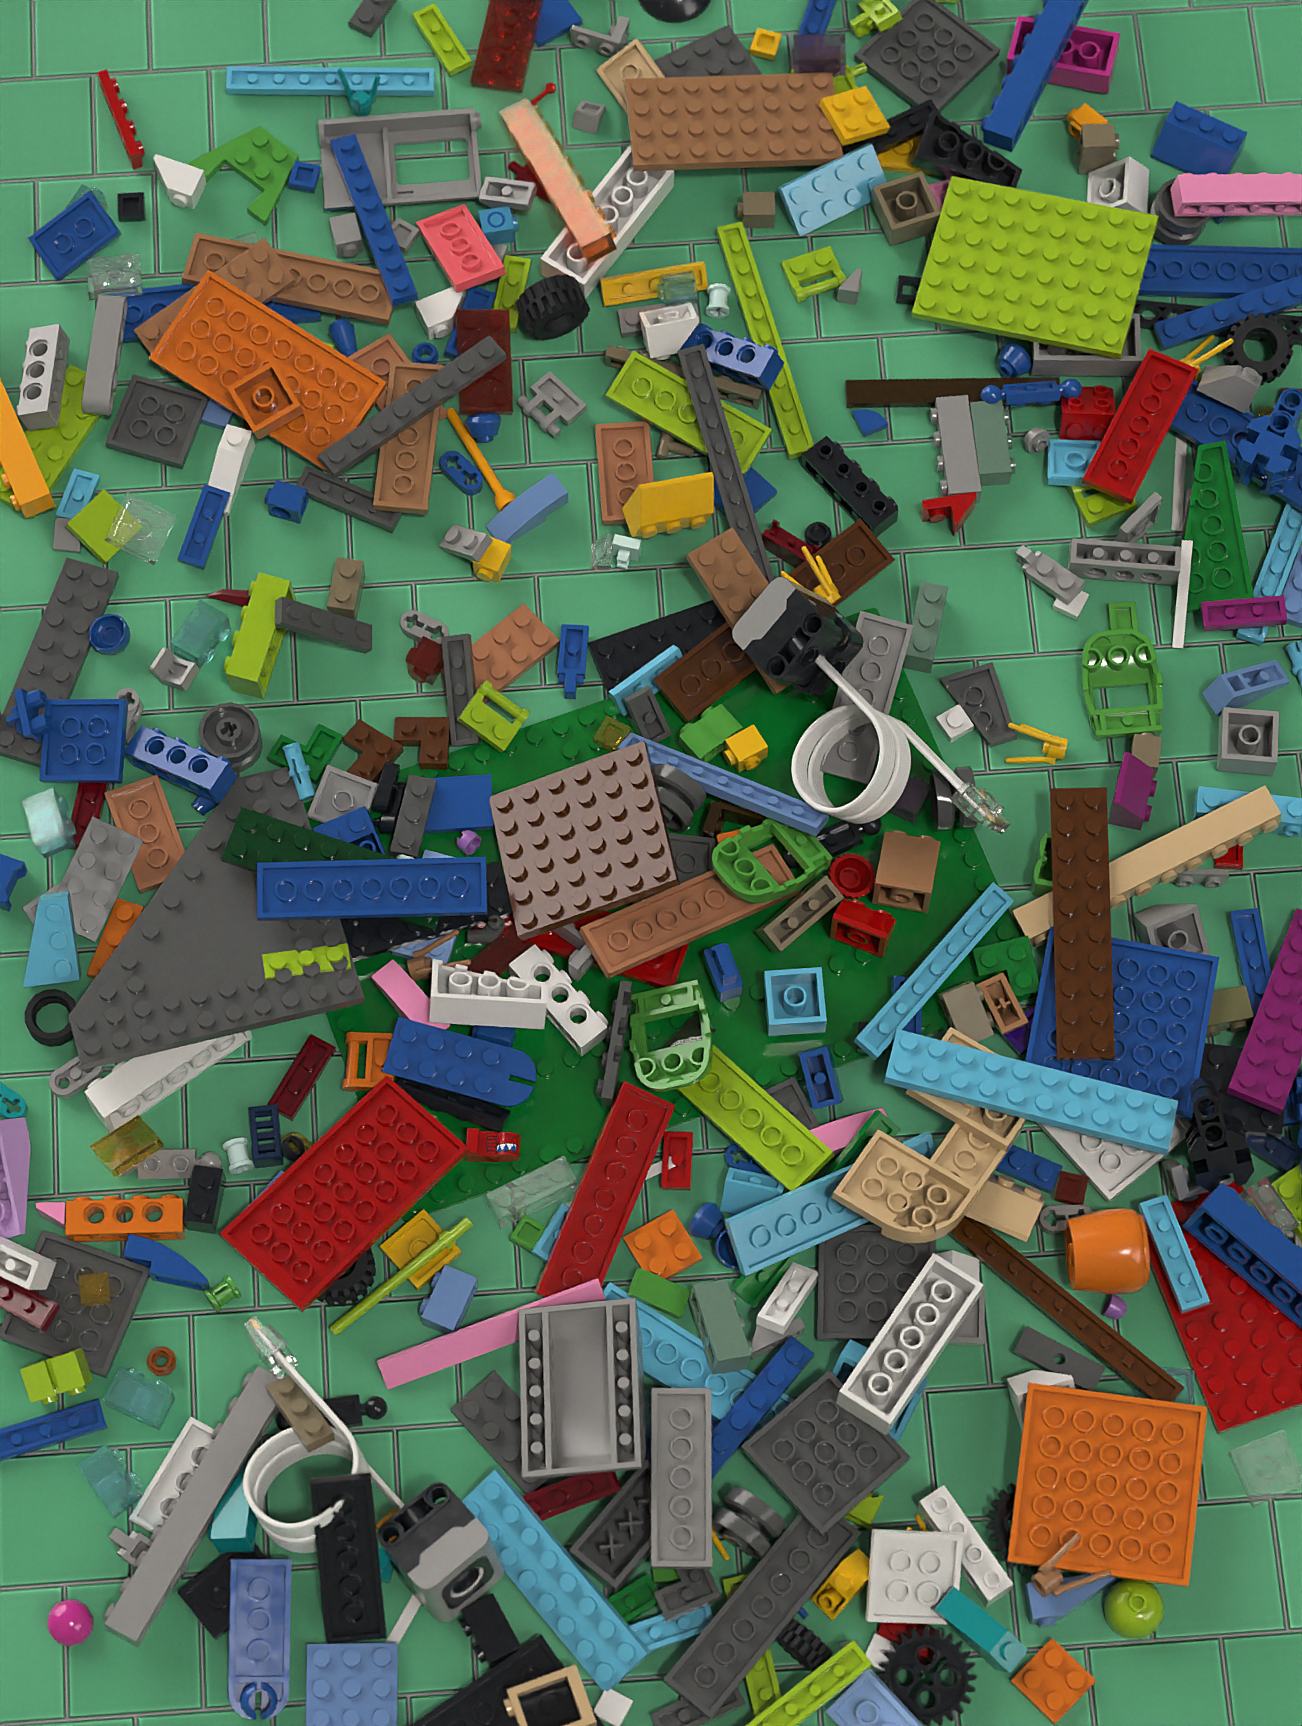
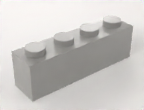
M968 395L938 397L935 400V407L930 408L931 424H936L937 432L933 433L934 447L939 448L940 456H937V470L943 473V480H940L941 496L976 492V503H979L981 485Z

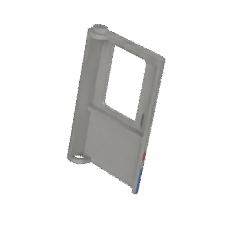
M475 108L318 120L325 211L354 208L330 146V140L353 134L357 137L383 206L479 199L482 188L476 129L481 128L480 112L475 113ZM464 140L467 143L469 179L399 185L397 183L394 148L397 145Z

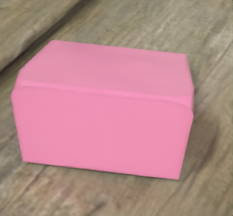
M64 1202L36 1203V1209L41 1217L63 1230L66 1229V1204Z

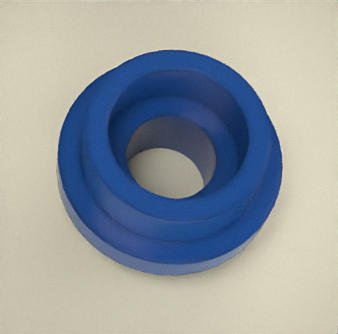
M422 342L414 348L412 359L414 363L436 364L439 359V353L437 348L431 343ZM423 355H429V356H430V357L427 358V359L421 358Z

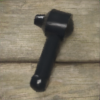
M398 782L395 785V793L389 812L373 820L375 827H378L382 834L394 835L407 785L405 782Z

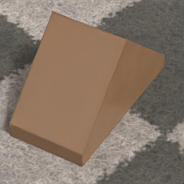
M1004 973L978 984L984 995L983 1003L985 1009L990 1012L995 1027L1002 1035L1028 1024V1020Z

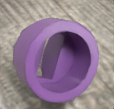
M470 830L462 831L463 836L461 838L457 837V845L466 855H471L479 848L481 837Z
M1112 1294L1104 1306L1103 1315L1110 1319H1119L1127 1312V1305L1121 1297Z

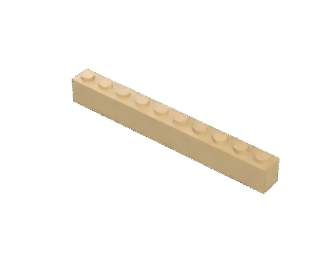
M1266 785L1110 862V907L1112 909L1119 908L1127 902L1128 898L1136 894L1137 896L1145 895L1152 890V886L1160 882L1163 884L1169 883L1177 878L1178 873L1186 869L1193 871L1203 864L1202 861L1213 857V859L1225 855L1229 848L1237 844L1238 846H1243L1252 841L1253 836L1261 832L1266 834L1275 830L1279 823H1281V812ZM1053 891L1012 911L1014 920L1023 937L1029 936L1031 946L1036 945L1039 947L1048 941L1050 926L1053 927Z

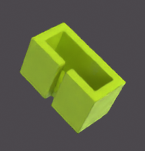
M83 1348L20 1369L30 1402L41 1401L42 1405L59 1400L57 1394L68 1391L69 1396L84 1392L86 1391L85 1385L93 1382Z

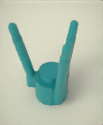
M339 68L337 72L346 91L347 100L351 103L353 115L356 117L368 116L372 110L371 104L376 102L380 75L375 76L370 94L364 91L353 93L343 70Z

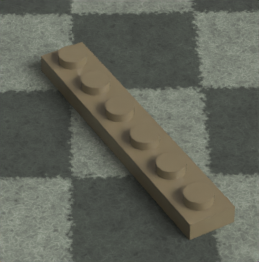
M608 346L605 353L606 366L621 370L632 352L622 346ZM641 354L685 380L680 364L674 361L663 362L650 358L649 354ZM713 376L720 399L756 410L759 409L761 390L755 385L732 382L730 378L725 376Z

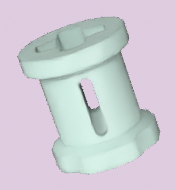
M715 283L707 287L709 305L706 307V314L708 316L724 318L729 315L730 308L727 306V299L731 288L726 284Z
M244 1137L232 1139L222 1145L229 1158L230 1166L228 1169L230 1174H241L253 1169L255 1166L254 1162L249 1158L246 1147L248 1140Z

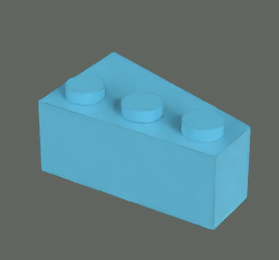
M70 891L43 894L39 899L23 988L77 981L81 978L82 972Z

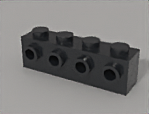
M825 436L802 454L801 467L854 522L861 518L876 537L897 522L899 509L896 502L891 497H886L880 491L877 482L872 478H868L862 472L861 466L844 454V450L838 442H833L828 436Z

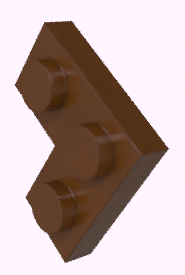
M395 717L393 740L402 746H420V769H448L450 749L449 717Z
M360 719L342 738L344 745L361 755L347 772L374 783L379 781L385 762L394 763L404 752L401 744Z

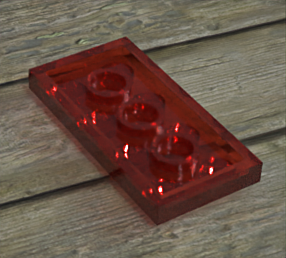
M490 0L472 73V87L523 92L544 0Z
M456 309L457 358L489 335L506 353V360L458 392L459 415L479 413L512 415L513 392L509 309Z

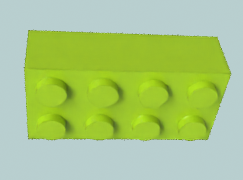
M259 572L256 581L252 580L248 595L251 598L248 606L244 605L241 611L240 621H242L240 631L236 630L232 639V647L234 649L232 655L227 656L223 671L226 672L227 681H229L232 691L264 699L287 630L275 626V600L285 597L296 601V596L290 580Z

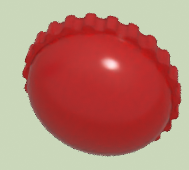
M845 853L834 859L830 864L827 876L844 898L859 899L874 888L875 870H873V865L865 857H861L859 854Z

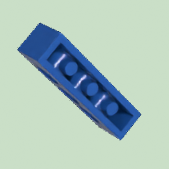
M702 323L695 327L680 348V350L704 344L712 372L767 390L771 389L784 365L783 360L777 354L778 350L768 344L763 346L757 345L746 337H742V339L735 338L731 333L724 330L720 332L713 331L712 328Z
M141 725L125 749V755L134 767L152 775H158L159 778L219 804L237 779V775L231 768L232 763L226 758L211 756L205 749L196 746V748L190 747L178 737L174 739L169 738L157 728L151 730Z

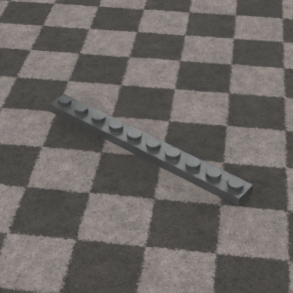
M704 344L679 350V360L729 528L733 527L770 584L774 577Z

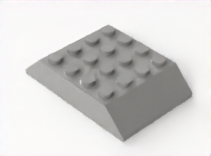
M629 1298L519 1309L522 1478L533 1479L642 1469L646 1453L642 1335L636 1299Z

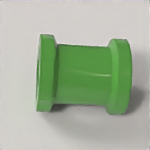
M228 1275L224 1277L223 1282L211 1290L205 1289L203 1291L217 1313L221 1311L222 1306L234 1298L239 1299L242 1297L237 1286Z

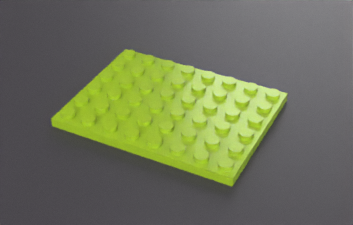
M951 176L912 310V318L1121 359L1156 232L1158 216Z

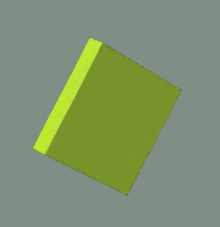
M105 489L93 498L65 526L103 565L143 528Z

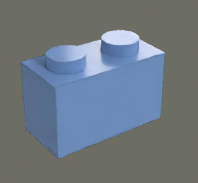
M445 1265L442 1273L437 1271L431 1284V1288H434L430 1299L425 1297L419 1314L422 1315L423 1325L441 1333L449 1334L459 1329L478 1288V1279Z

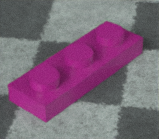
M1284 595L1201 602L1204 632L1287 624Z

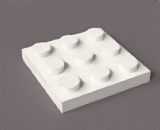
M872 1529L866 1620L868 1622L948 1624L934 1609L951 1587L959 1590L963 1535L955 1532Z

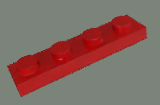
M107 69L99 71L97 74L101 90L133 170L143 167L141 157L145 156L141 141H135L133 136L137 132L132 119L127 121L125 114H128V109L124 98L119 99L117 93H120L115 77L110 78Z

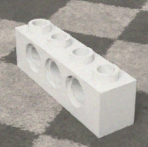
M534 944L509 964V974L512 977L539 982L535 979L539 974H546L550 977L545 982H539L547 984L546 1017L582 1057L607 1037L608 1021L601 1012L597 1011L595 1013L589 1006V999L581 990L577 992L571 986L572 980L564 970H557L553 965L554 960L545 949L541 951ZM559 994L565 995L568 998L563 1003H557L553 1000ZM576 1015H581L586 1018V1020L580 1024H576L571 1021V1019Z
M944 1485L919 1501L917 1510L933 1532H955L963 1535L961 1573L985 1607H988L1011 1591L1012 1581Z

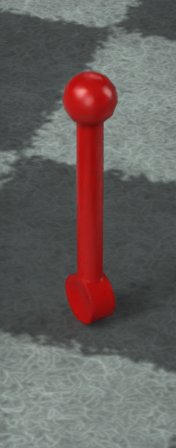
M551 82L547 83L546 89L525 107L515 111V117L522 119L525 113L547 94L555 93L556 85Z

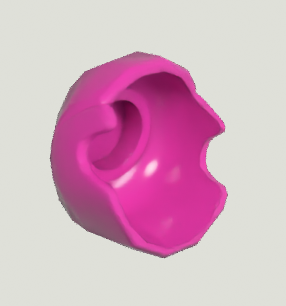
M67 1599L57 1603L49 1612L47 1628L51 1637L58 1644L71 1647L83 1643L91 1635L94 1622L90 1610L84 1603L78 1600Z

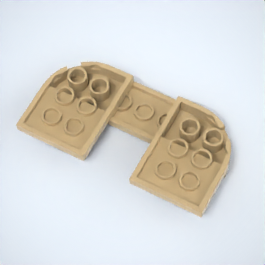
M952 1027L949 1028L942 1038V1041L997 1054ZM907 1089V1095L955 1122L952 1129L930 1160L878 1129L833 1192L832 1198L881 1227V1234L893 1240L906 1243H925L939 1239L951 1232L962 1220L1018 1138L1025 1119Z

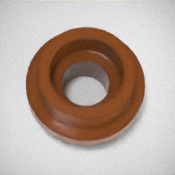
M157 1347L147 1357L148 1369L156 1376L169 1375L176 1367V1356L167 1347ZM166 1358L167 1364L162 1367L158 1366V1359Z

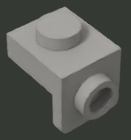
M162 648L150 666L151 672L163 685L187 691L200 670L196 663L175 657L167 648Z

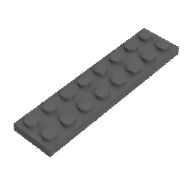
M66 558L1 716L0 756L41 767L42 742L36 743L33 738H25L23 734H17L16 727L7 726L6 718L13 714L12 707L17 706L14 691L20 688L28 692L41 690L46 693L47 699L71 698L92 646L89 642L90 627L95 619L104 615L119 579L118 572ZM45 706L38 709L39 715L45 713Z
M799 1513L663 1679V1682L707 1719L711 1720L774 1643L785 1626L795 1617L860 1537L861 1532L845 1519H842L821 1537Z

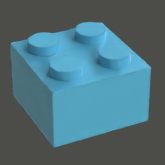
M822 968L764 971L763 984L768 1036L825 1032L827 1019Z

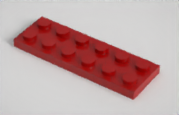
M1149 348L1082 479V484L1132 505L1198 373V369Z

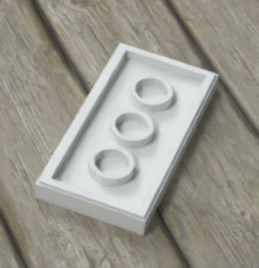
M193 1417L189 1418L130 1515L129 1521L152 1534L158 1525H164L168 1518L166 1511L174 1499L178 1501L183 1493L181 1486L189 1473L192 1475L195 1473L199 1466L196 1462L204 1448L209 1449L214 1441L211 1438L214 1429Z

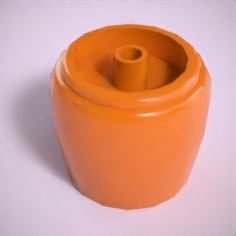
M1115 1208L1066 1220L1064 1232L1065 1258L1068 1279L1072 1290L1111 1295L1130 1294L1140 1291L1143 1286L1147 1285L1150 1274L1148 1235L1142 1215L1129 1208Z

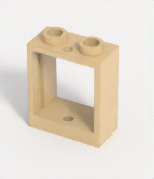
M576 1665L507 1689L509 1698L504 1700V1704L509 1718L515 1716L518 1726H527L518 1697L567 1679L581 1720L565 1726H597Z

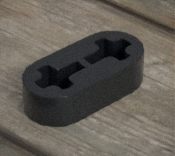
M385 762L374 800V812H389L395 793V785L398 783L400 774L399 764Z

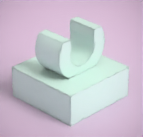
M617 534L614 535L612 555L617 556V567L628 569L630 560L639 562L641 540Z

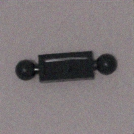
M880 818L863 824H854L842 820L821 829L815 837L830 855L835 857L864 844L861 835H876L880 831L882 823ZM786 849L782 858L788 868L797 869L801 867Z
M359 1394L322 1399L347 1428L363 1426L362 1416H367L372 1420H379L387 1413L386 1401L378 1396L369 1398L365 1404H360ZM319 1410V1412L322 1414V1416L324 1417V1419L326 1420V1422L329 1424V1426L335 1428L334 1425H333V1424L326 1418V1416ZM279 1412L276 1416L277 1427L281 1431L291 1428L282 1413Z

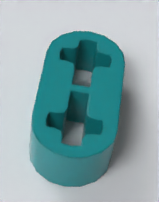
M0 1082V1116L4 1119L26 1117L28 1107L24 1098ZM8 1102L13 1106L19 1103L20 1111H13L9 1114L10 1110L5 1103Z

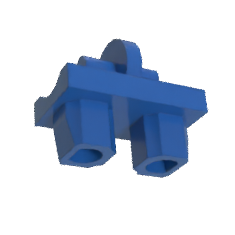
M22 688L15 690L17 706L12 707L13 714L6 718L7 726L16 727L17 734H23L25 738H33L36 743L42 742L43 734L54 729L50 715L46 713L39 715L38 713L39 708L48 704L46 693L41 690L28 692Z

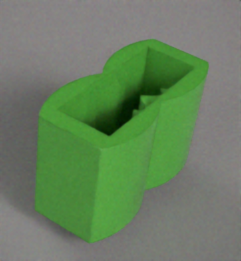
M722 704L715 708L713 706L707 708L702 713L701 720L694 724L689 722L680 730L678 744L689 756L708 763L721 751L725 750V740L743 730L739 722Z
M1046 832L1041 840L1037 854V864L1031 881L1032 895L1038 897L1053 891L1051 833Z

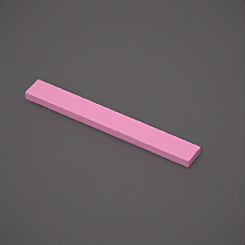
M597 1278L377 1360L387 1389H391L519 1341V1309L606 1301V1298Z

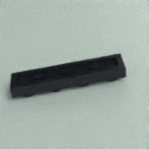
M929 99L887 119L890 126L887 133L848 145H842V153L845 155L867 143L873 145L876 155L886 152L921 135L932 109H938L932 99Z
M400 1078L396 1083L416 1102L428 1106L431 1110L446 1112L454 1115L461 1121L479 1124L486 1130L501 1132L509 1121L511 1110L403 1078Z

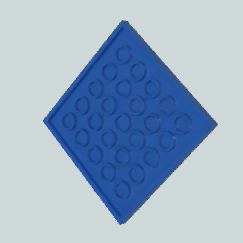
M1050 926L1025 1062L1177 1100L1178 1105L1175 1119L1191 1121L1193 1105L1190 1087L1200 1075L1219 957L1111 937L1115 1061H1057L1054 928Z

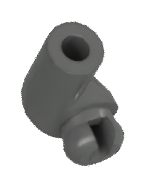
M492 915L488 918L489 921L483 929L468 930V943H494L505 929L504 919L499 915Z

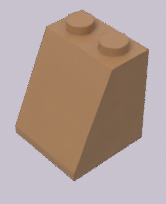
M897 830L885 831L872 903L928 913L941 841H936L930 836H908L905 832Z

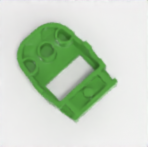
M1132 629L1102 631L1090 637L1084 646L1082 658L1084 706L1096 741L1107 738L1130 737L1144 732L1159 736L1163 730V725H1160V714L1163 710L1162 672H1159L1157 666V655L1153 644L1147 636L1139 631ZM1147 685L1150 705L1096 709L1093 689Z
M769 818L763 820L761 825L752 828L747 825L739 829V834L735 837H727L720 842L712 853V867L722 882L738 897L752 903H763L799 891L830 866L833 857L815 836ZM774 836L777 837L805 870L804 874L796 879L793 878L784 882L782 886H779L749 850Z
M698 980L632 994V1001L635 1003L636 1009L635 1014H632L630 1017L632 1040H629L630 1051L634 1056V1066L640 1081L650 1090L663 1092L687 1087L702 1080L712 1067L713 1027ZM694 1011L699 1012L702 1040L649 1052L646 1022Z

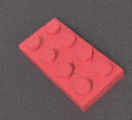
M465 204L416 222L421 236L457 293L506 274L503 263Z

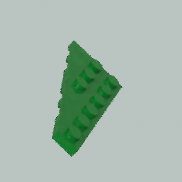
M1226 440L1199 445L1184 540L1193 541L1186 613L1201 611V602L1254 598ZM1176 592V599H1175V604H1174V609H1173V616L1175 615V611H1176L1177 592Z

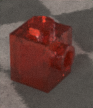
M423 636L417 647L410 649L406 662L408 674H410L411 678L419 683L434 684L441 669L444 667L441 644Z

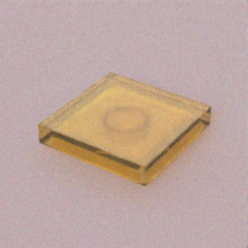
M137 1115L90 1147L116 1178L163 1148L164 1145L156 1133Z

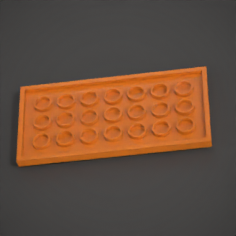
M210 270L205 273L149 357L150 361L245 421V417L227 387L274 360L305 413L271 432L268 436L328 474L329 471L318 460V454L360 426L388 385L383 379Z

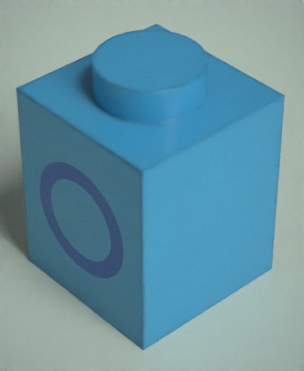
M510 206L478 211L480 229L490 245L515 242L514 231H519L517 216H511Z

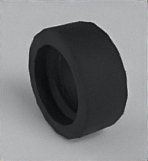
M57 989L44 990L36 994L28 1002L25 1010V1023L32 1038L40 1044L49 1047L61 1046L73 1039L69 1022L64 1029L54 1033L42 1031L36 1023L37 1013L48 1004H62L67 1008L69 1014L76 1006L74 999L70 995Z

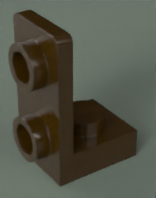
M712 800L703 828V837L715 838L716 835L722 834L725 820L755 827L761 825L763 820H766V816L749 809L735 807L734 804L728 801L716 802Z

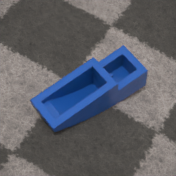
M129 1234L123 1256L128 1261L150 1268L149 1274L152 1281L200 1291L210 1289L207 1278L184 1257L157 1242Z

